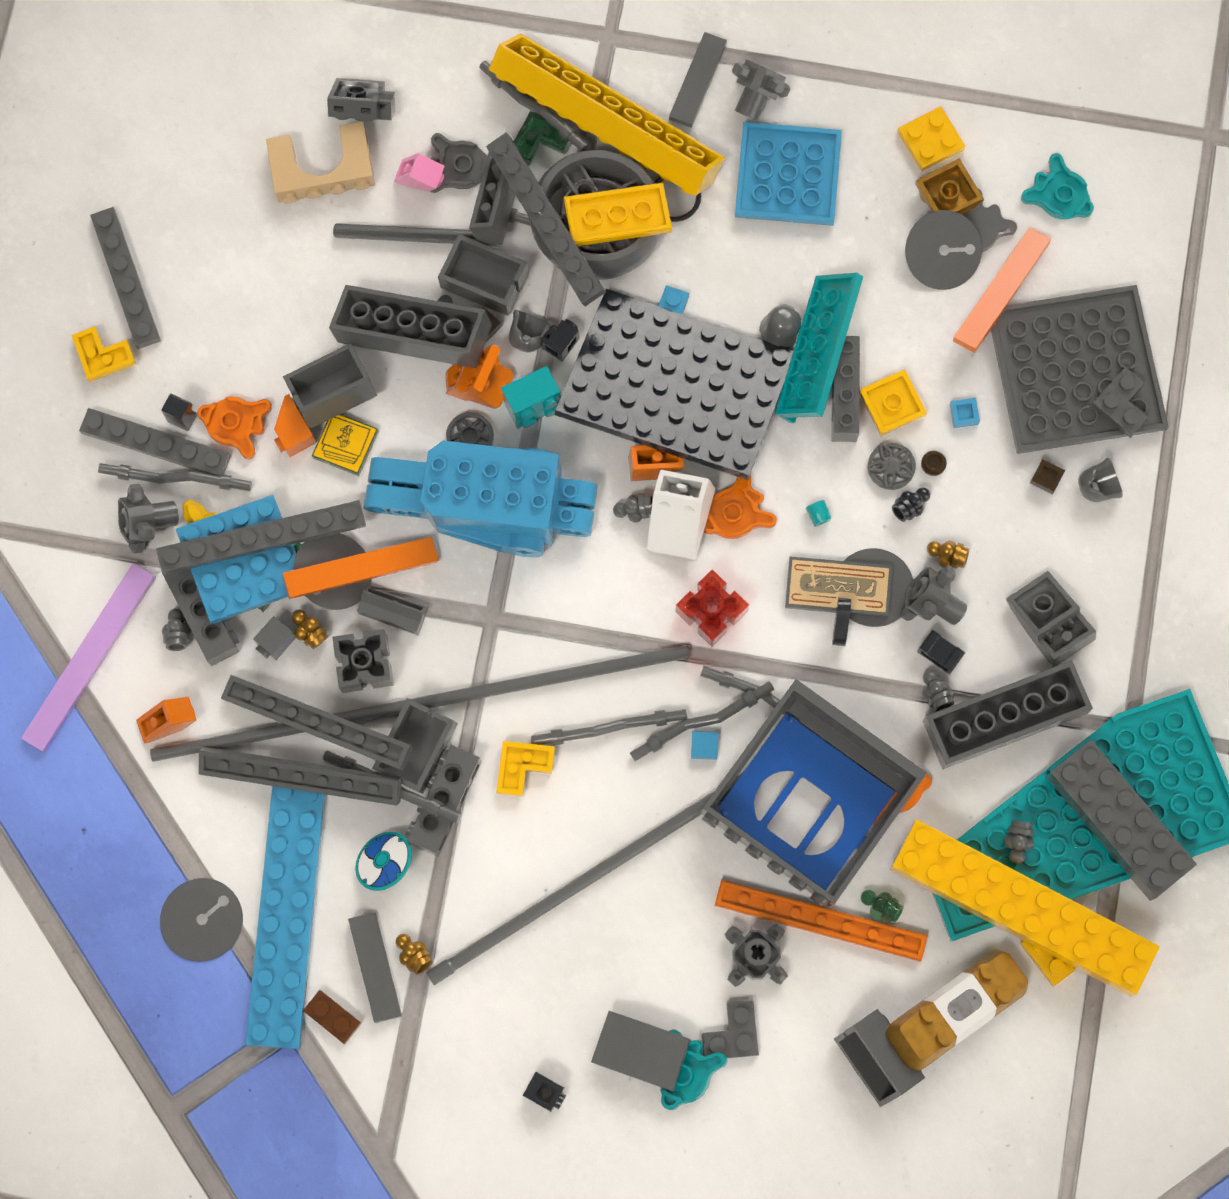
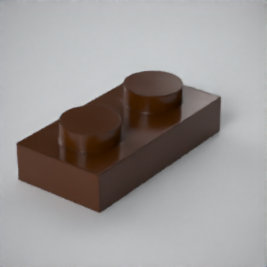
M322 990L316 993L303 1010L343 1044L349 1041L362 1024Z

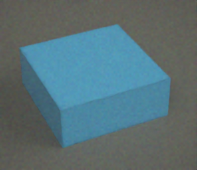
M976 398L950 401L949 405L954 428L979 425L980 419Z
M692 731L691 759L717 760L718 732Z

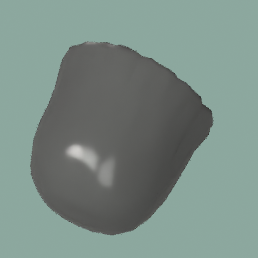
M786 304L773 308L760 323L759 331L764 341L788 349L793 347L801 327L800 314L795 311L794 307Z
M515 309L509 331V342L514 348L522 352H534L541 347V339L546 337L553 324L547 320ZM525 335H527V336H529V337H531V338L528 339V340H525V339H523L522 337L525 336Z
M1106 458L1101 463L1084 470L1079 475L1078 484L1085 499L1092 502H1101L1123 497V491L1110 458ZM1092 482L1097 483L1099 491L1093 489Z

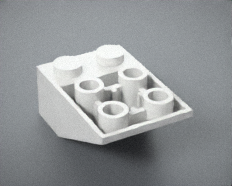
M660 469L653 494L647 551L696 560L715 493V487L708 478Z

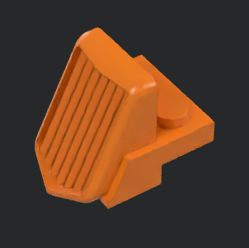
M492 344L483 349L476 369L454 364L447 369L445 374L447 391L445 394L497 409L503 402L501 387L511 383L514 374L511 370L499 364L500 359L497 357L501 349Z

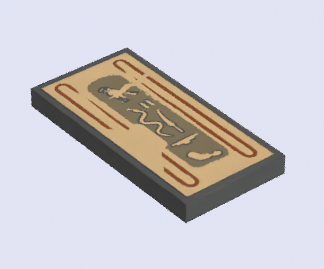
M790 556L785 608L836 613L838 597L851 599L850 614L888 618L892 566Z

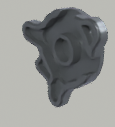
M435 133L431 137V144L440 155L430 159L445 166L442 172L444 179L440 187L430 192L437 193L444 188L470 189L480 184L487 160L485 152L483 153L477 144L473 142L451 141L442 134Z
M982 202L972 211L963 215L976 227L981 238L982 252L991 248L1000 237L1013 235L1017 230L1016 222L1004 219L999 206L996 204L986 208Z

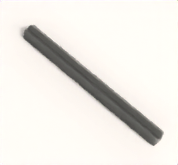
M336 223L333 227L335 238L454 244L458 234H461L476 241L471 230Z

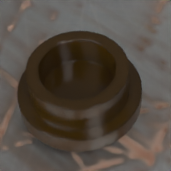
M938 451L927 452L921 460L922 470L930 476L942 474L947 466L945 456Z

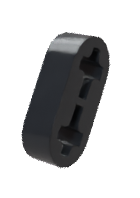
M838 597L832 645L846 646L851 611L850 598Z

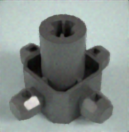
M746 59L744 64L738 62L732 68V73L738 77L736 82L745 86L734 111L751 119L757 120L767 97L777 100L778 96L786 97L790 92L789 85L785 83L786 77Z
M131 484L128 488L127 497H122L118 500V525L120 533L129 543V548L135 554L143 552L145 541L154 539L155 529L173 527L179 523L176 503L168 501L151 504L140 484Z
M950 566L943 567L938 572L931 567L924 568L909 583L905 591V605L901 608L900 616L906 621H910L916 616H920L924 620H931L937 615L951 625H956L960 622L967 611V604L951 594L950 584L955 579V570Z
M772 925L766 931L767 935L760 930H752L744 937L742 935L743 932L734 926H731L724 934L732 945L733 943L737 945L732 951V962L738 968L733 969L727 979L734 987L742 984L746 980V975L752 980H762L768 973L771 976L770 979L779 985L788 977L787 972L781 966L778 968L775 965L781 958L780 948L775 942H779L785 933V930L780 925ZM751 949L761 950L763 959L760 960L759 957L756 960L751 957L753 954Z

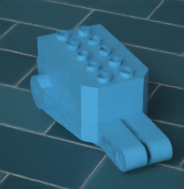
M441 441L428 451L426 462L383 457L371 458L368 482L370 484L366 487L363 509L374 513L428 519L438 533L503 553L533 558L543 556L544 545L552 546L554 534L576 537L591 536L594 512L591 510L595 509L598 485L588 481L562 478L559 454L546 450L504 448Z

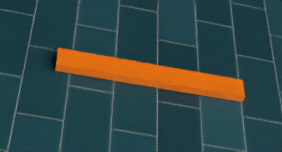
M722 879L714 905L918 962L922 961L928 935Z

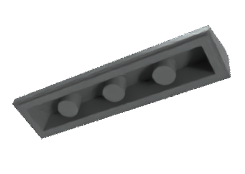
M376 913L349 918L348 921L374 1023L377 1024L402 1017Z

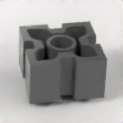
M384 629L363 632V639H356L354 634L332 637L335 658L338 663H342V666L336 667L338 687L342 693L363 690L362 684L370 683L373 689L394 686L391 664L388 659L384 660V656H390L388 636ZM362 657H366L368 660L366 665L361 666L358 664V662H361Z

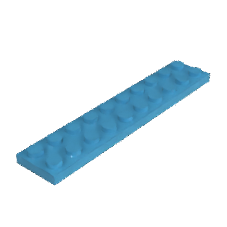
M272 786L245 1044L247 1046L300 1049L303 1010L305 1006L325 794Z

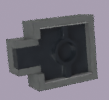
M336 78L327 98L328 117H335L338 120L353 118L362 122H372L377 119L392 120L395 112V92L385 91V81Z

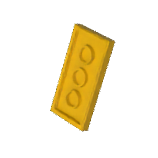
M663 183L567 196L563 199L569 233L577 246L672 233Z

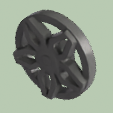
M468 412L456 416L450 422L446 431V440L454 441L460 438V443L492 446L494 433L490 422L484 416ZM475 418L477 420L472 422V425H469V422L465 419ZM459 421L465 425L462 429L460 428ZM481 422H483L480 429H477V427H475ZM456 424L457 431L460 433L450 437L451 431ZM485 425L489 430V437L485 434H480L483 432ZM484 439L488 443H480L479 440Z
M884 443L875 448L871 453L867 469L871 480L877 486L887 490H897L903 488L912 480L916 463L914 456L907 447L898 443ZM890 448H895L900 451L896 452L895 456H893V451ZM883 449L888 452L889 456H884ZM879 452L881 460L872 463L873 458ZM905 453V457L900 460L898 456ZM908 458L911 463V469L906 465H902L906 463ZM876 465H881V469L872 468V467H874V466H876ZM901 469H904L910 475L901 473ZM874 473H877V474H882V473H883V474H884V475H883V482H881V481L874 475ZM896 476L906 479L899 484H894ZM887 477H892L890 484L887 482Z

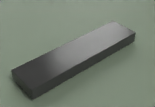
M704 32L670 112L669 120L692 128L727 45L726 39Z

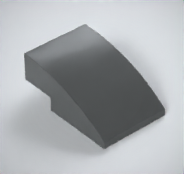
M1049 571L1006 598L1008 605L1022 627L1053 667L1058 666L1096 640V630L1080 613V607Z
M608 1011L591 1062L674 1092L691 1039Z

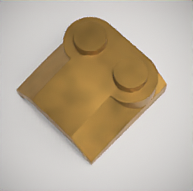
M960 158L915 182L921 200L928 205L932 212L948 210L964 215L984 201L983 196Z

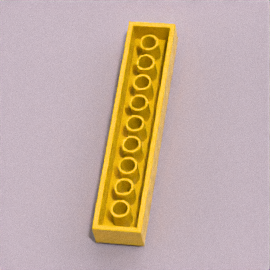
M521 33L498 45L489 70L496 74L498 79L516 86L519 92L529 94L539 104L557 111L560 117L575 122L581 130L593 133L601 142L611 144L619 149L622 155L632 157L642 167L660 174L663 180L678 185L686 194L696 196L714 183L725 160L724 156Z
M917 819L912 824L889 869L1130 997L1138 994L1160 948L1157 944Z

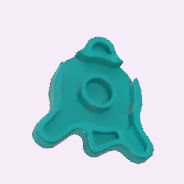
M1052 154L1048 161L1050 174L1036 173L1034 187L1022 192L1021 201L1024 204L1037 205L1047 214L1057 219L1089 217L1094 210V205L1090 201V195H1088L1087 183L1081 176L1066 167L1061 154Z
M676 1029L669 1030L672 1033L682 1036L681 1032H679ZM698 1040L690 1041L674 1092L664 1088L660 1089L662 1106L668 1110H676L681 1105L700 1099L708 1089L713 1074L727 1065V1057L720 1052L703 1056V1043Z

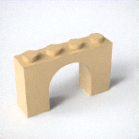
M361 121L339 125L343 147L341 162L332 172L320 176L307 174L297 166L294 144L290 135L266 139L274 192L278 203L290 204L296 202L297 199H317L325 194L339 195L347 190H366L370 186H374L375 180L364 123Z

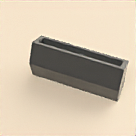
M367 586L362 593L357 612L359 615L419 635L428 607Z

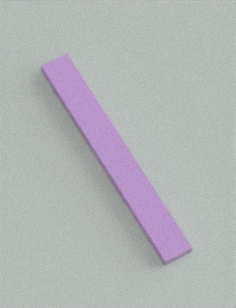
M132 563L21 737L22 740L45 753L156 578L154 575Z

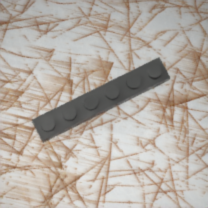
M114 207L91 214V220L136 348L141 349L160 342L161 338Z
M91 408L87 409L79 429L81 434L212 475L221 476V474H224L231 457L229 452Z

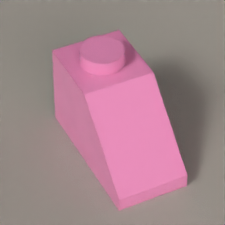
M418 153L402 159L394 182L424 191H431L442 184L444 179L442 172L445 166Z

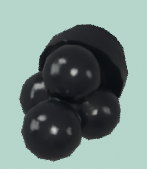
M924 487L917 489L914 493L910 491L903 492L895 500V504L892 505L894 515L902 522L910 521L914 517L920 516L924 510L922 503L930 499L931 493Z

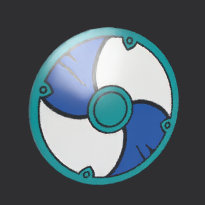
M384 832L370 839L363 846L356 860L355 871L361 885L369 890L382 891L397 884L404 877L411 864L412 849L410 843L407 842L403 835L396 832Z

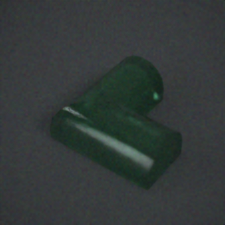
M533 111L529 112L513 141L528 166L532 163L541 144L564 155L572 144L570 141L566 142L560 137L559 131L542 116Z

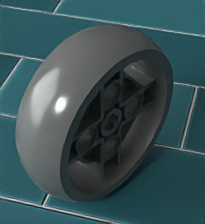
M587 150L566 156L551 166L539 180V184L549 200L562 187L566 192L565 197L579 195L580 193H594L655 184L648 173L636 162L623 155L605 150ZM590 177H600V178L610 179V180H613V181H616V182L622 184V186H618L617 184H615V183H613V182H611V181L605 180V179H598V178H596V179H591ZM562 201L559 216L569 231L564 202ZM530 220L532 234L539 249L551 263L560 269ZM661 234L639 237L634 243H631L629 239L578 247L588 251H602L604 253L591 254L582 252L598 280H608L625 275L639 267L651 255Z

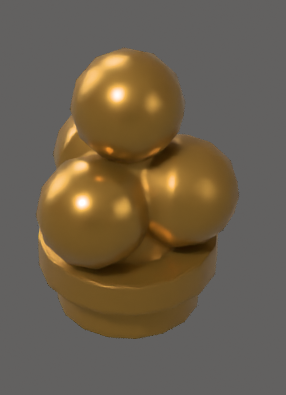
M932 541L927 545V553L932 557L939 556L938 563L941 567L952 566V568L956 569L958 567H965L970 548L964 547V544L958 543L957 545L953 541H946L941 545L937 541Z
M301 609L295 610L292 613L293 623L299 625L296 627L294 635L298 640L304 641L303 643L306 646L309 645L312 649H315L329 637L325 633L326 629L324 626L319 628V621L316 618H307L306 612Z
M407 934L397 936L395 944L399 949L403 950L399 955L400 963L406 966L410 972L413 971L415 975H419L431 966L432 960L425 944L420 941L412 943L410 936Z

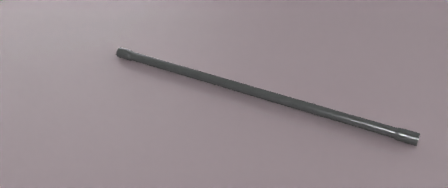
M741 773L740 775H738V776L736 777V779H735L734 782L731 784V786L728 788V790H727L726 793L723 795V797H722L721 800L718 802V804L725 799V797L727 796V794L730 792V790L732 789V787L735 785V783L737 782V780L740 778V776H741L743 773ZM714 791L450 959H446L428 970L426 974L433 985L446 979L463 965L700 816V811Z

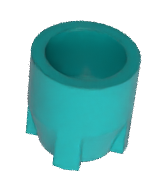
M825 500L815 502L806 507L814 527L827 523L832 519Z

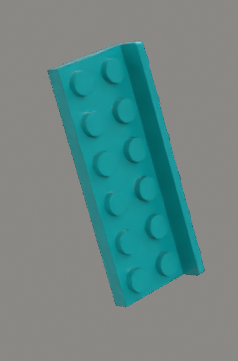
M857 272L819 275L815 277L775 411L777 416L788 423H795L796 418L823 417L863 280V276Z

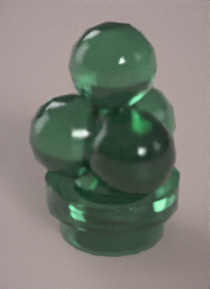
M865 890L860 897L864 905L871 906L870 916L876 920L881 919L884 923L895 924L904 908L903 905L899 904V900L892 898V895L888 892H882L876 896L874 891Z

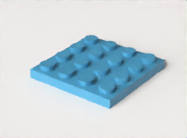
M743 122L735 218L834 226L842 130Z
M270 495L176 528V533L179 541L184 542L281 519L282 516L274 495ZM293 544L190 569L210 623L214 624L287 598L288 594L282 574L294 570L296 552Z

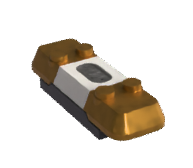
M1002 950L991 951L893 1021L887 1027V1039L909 1069L920 1071L1023 997L1027 992L1028 980L1009 953Z

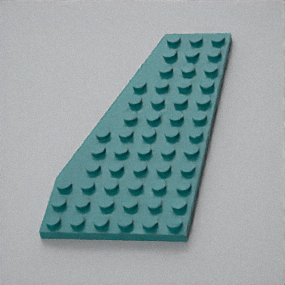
M1190 689L1116 714L957 839L959 842L1072 900L1131 879L1046 778L1053 769L1089 740L1096 744L1191 857L1229 845V783ZM1011 820L1033 823L1032 830H1034V836L1031 837L1034 840V846L1031 850L1024 851L1025 860L1021 864H1014L1010 861L1009 853L1013 849L1006 847L1004 844L1005 836L1008 833H1012L1007 832L1008 826L1011 827ZM932 893L950 942L995 927V925Z

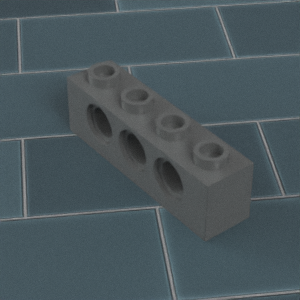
M846 336L833 379L831 442H857L859 436L860 336Z
M188 569L163 575L207 662L214 666L237 654L239 650L236 644L240 643L233 629L228 631L225 625L228 619L211 624L207 614L197 616L198 609L204 605L198 589L193 594H186L187 587L191 584H196L191 570ZM213 628H220L218 637L209 638V632Z
M453 745L450 746L449 751L444 750L439 760V764L442 766L438 775L434 773L429 781L428 788L431 790L427 799L432 800L436 799L439 794L449 795V802L444 806L459 812L482 762L480 757ZM451 770H458L460 772V778L455 782H449L446 779L448 772ZM418 806L417 812L420 814L416 822L412 821L407 829L406 836L409 837L407 842L438 857L454 822L442 816L435 817L427 813L426 809ZM428 818H437L438 826L434 830L425 829L424 824Z

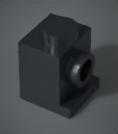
M568 319L565 321L561 320L558 326L555 324L550 329L547 335L548 339L545 337L541 339V346L543 350L563 362L580 339L577 325Z
M535 1072L522 1096L552 1112L554 1107L558 1110L560 1109L567 1095L562 1093L565 1089L564 1087ZM544 1088H549L552 1092L551 1097L548 1099L542 1097L541 1092Z

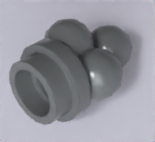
M640 493L638 496L631 495L625 503H616L613 507V513L619 518L625 517L628 513L630 521L634 523L640 522L642 518L646 519L651 515L653 497L651 494L646 495L645 493Z
M172 609L168 613V623L162 628L163 643L166 644L167 650L182 651L187 647L191 629L187 623L181 622L183 620L182 611Z
M927 670L923 674V681L929 686L923 689V698L928 701L930 707L934 708L936 712L953 706L954 695L950 690V685L940 680L936 671Z
M1011 820V827L1008 826L1007 832L1012 833H1008L1005 836L1004 844L1006 847L1013 849L1009 853V859L1014 864L1024 862V851H1029L1034 846V840L1031 837L1034 836V830H1032L1033 823Z

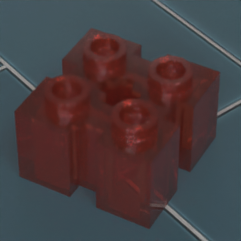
M713 569L698 582V592L694 595L689 591L675 607V612L689 626L694 622L699 625L697 633L711 647L727 633L726 624L728 622L734 626L749 610V604L735 590L730 595L726 592L727 583ZM710 605L712 607L716 605V612L707 611V606Z

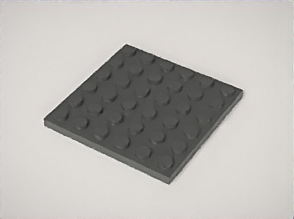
M1137 285L1008 305L992 327L991 333L1017 454L1127 437L1126 434L1091 407L1092 403L1124 367L1145 382L1130 402L1149 418L1134 435L1164 431L1169 428Z

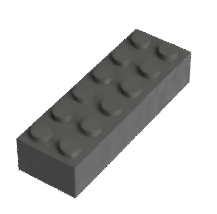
M345 285L329 329L338 343L347 345L351 343L352 346L476 369L492 324L484 309Z
M1071 660L927 715L922 722L943 770L1087 715L1093 707Z
M1089 740L1046 776L1048 781L1149 901L1156 899L1197 865L1092 740Z

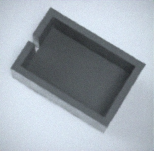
M458 234L438 275L440 288L509 316L518 297L517 291L520 292L529 274L528 263Z
M351 343L282 376L309 429L378 396Z
M407 698L388 735L414 746L405 769L402 771L379 761H375L372 769L383 775L401 777V784L423 794L458 723Z
M876 1009L835 1037L834 1040L878 1105L882 1107L925 1079L922 1070L913 1071L903 1063L886 1036L887 1027L890 1025L889 1020Z

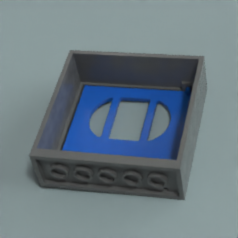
M795 679L700 813L704 815L702 820L713 828L719 826L725 831L723 835L731 842L737 844L739 841L747 847L745 851L753 858L758 860L761 857L768 862L767 867L779 876L782 873L790 878L788 883L799 891L806 889L812 894L810 899L821 907L826 905L832 906L847 888L927 772ZM785 711L784 717L715 811L714 808ZM792 771L794 775L762 820L759 821L754 809L755 795L759 786L765 779L775 773ZM804 778L827 794L831 801L799 846L793 848L771 832L767 825L799 780ZM896 791L897 795L892 800V802L887 807L883 815L880 817L878 822L875 824L871 832L866 837L865 834L868 832L870 827L873 825L877 817L880 815V813L885 808V806L890 801V799ZM839 805L844 818L843 831L839 840L826 852L816 855H805L804 852L836 806ZM855 849H858L849 861V863L846 865L842 873L839 875L837 880L834 882L830 890L826 892L827 888L832 883L834 878L837 876V874L844 866L846 861L849 859Z

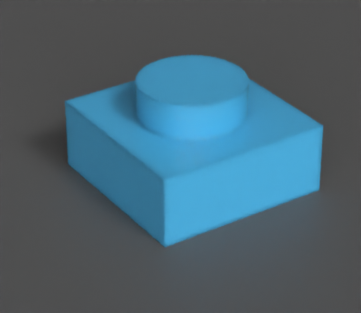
M666 285L658 307L683 314L689 299V293Z

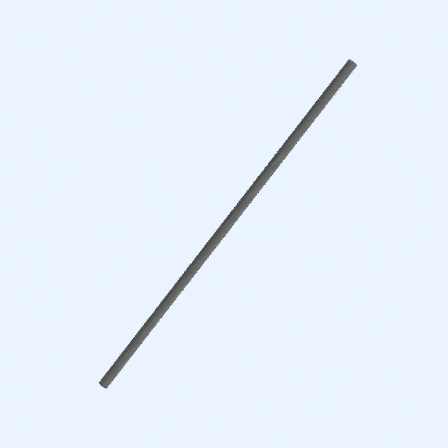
M686 645L412 698L411 700L427 708H434L689 658V653ZM406 700L334 713L333 715L353 723L397 715L400 713ZM277 724L150 749V756L152 762L196 754L199 753L202 747L222 749L304 732L286 724Z

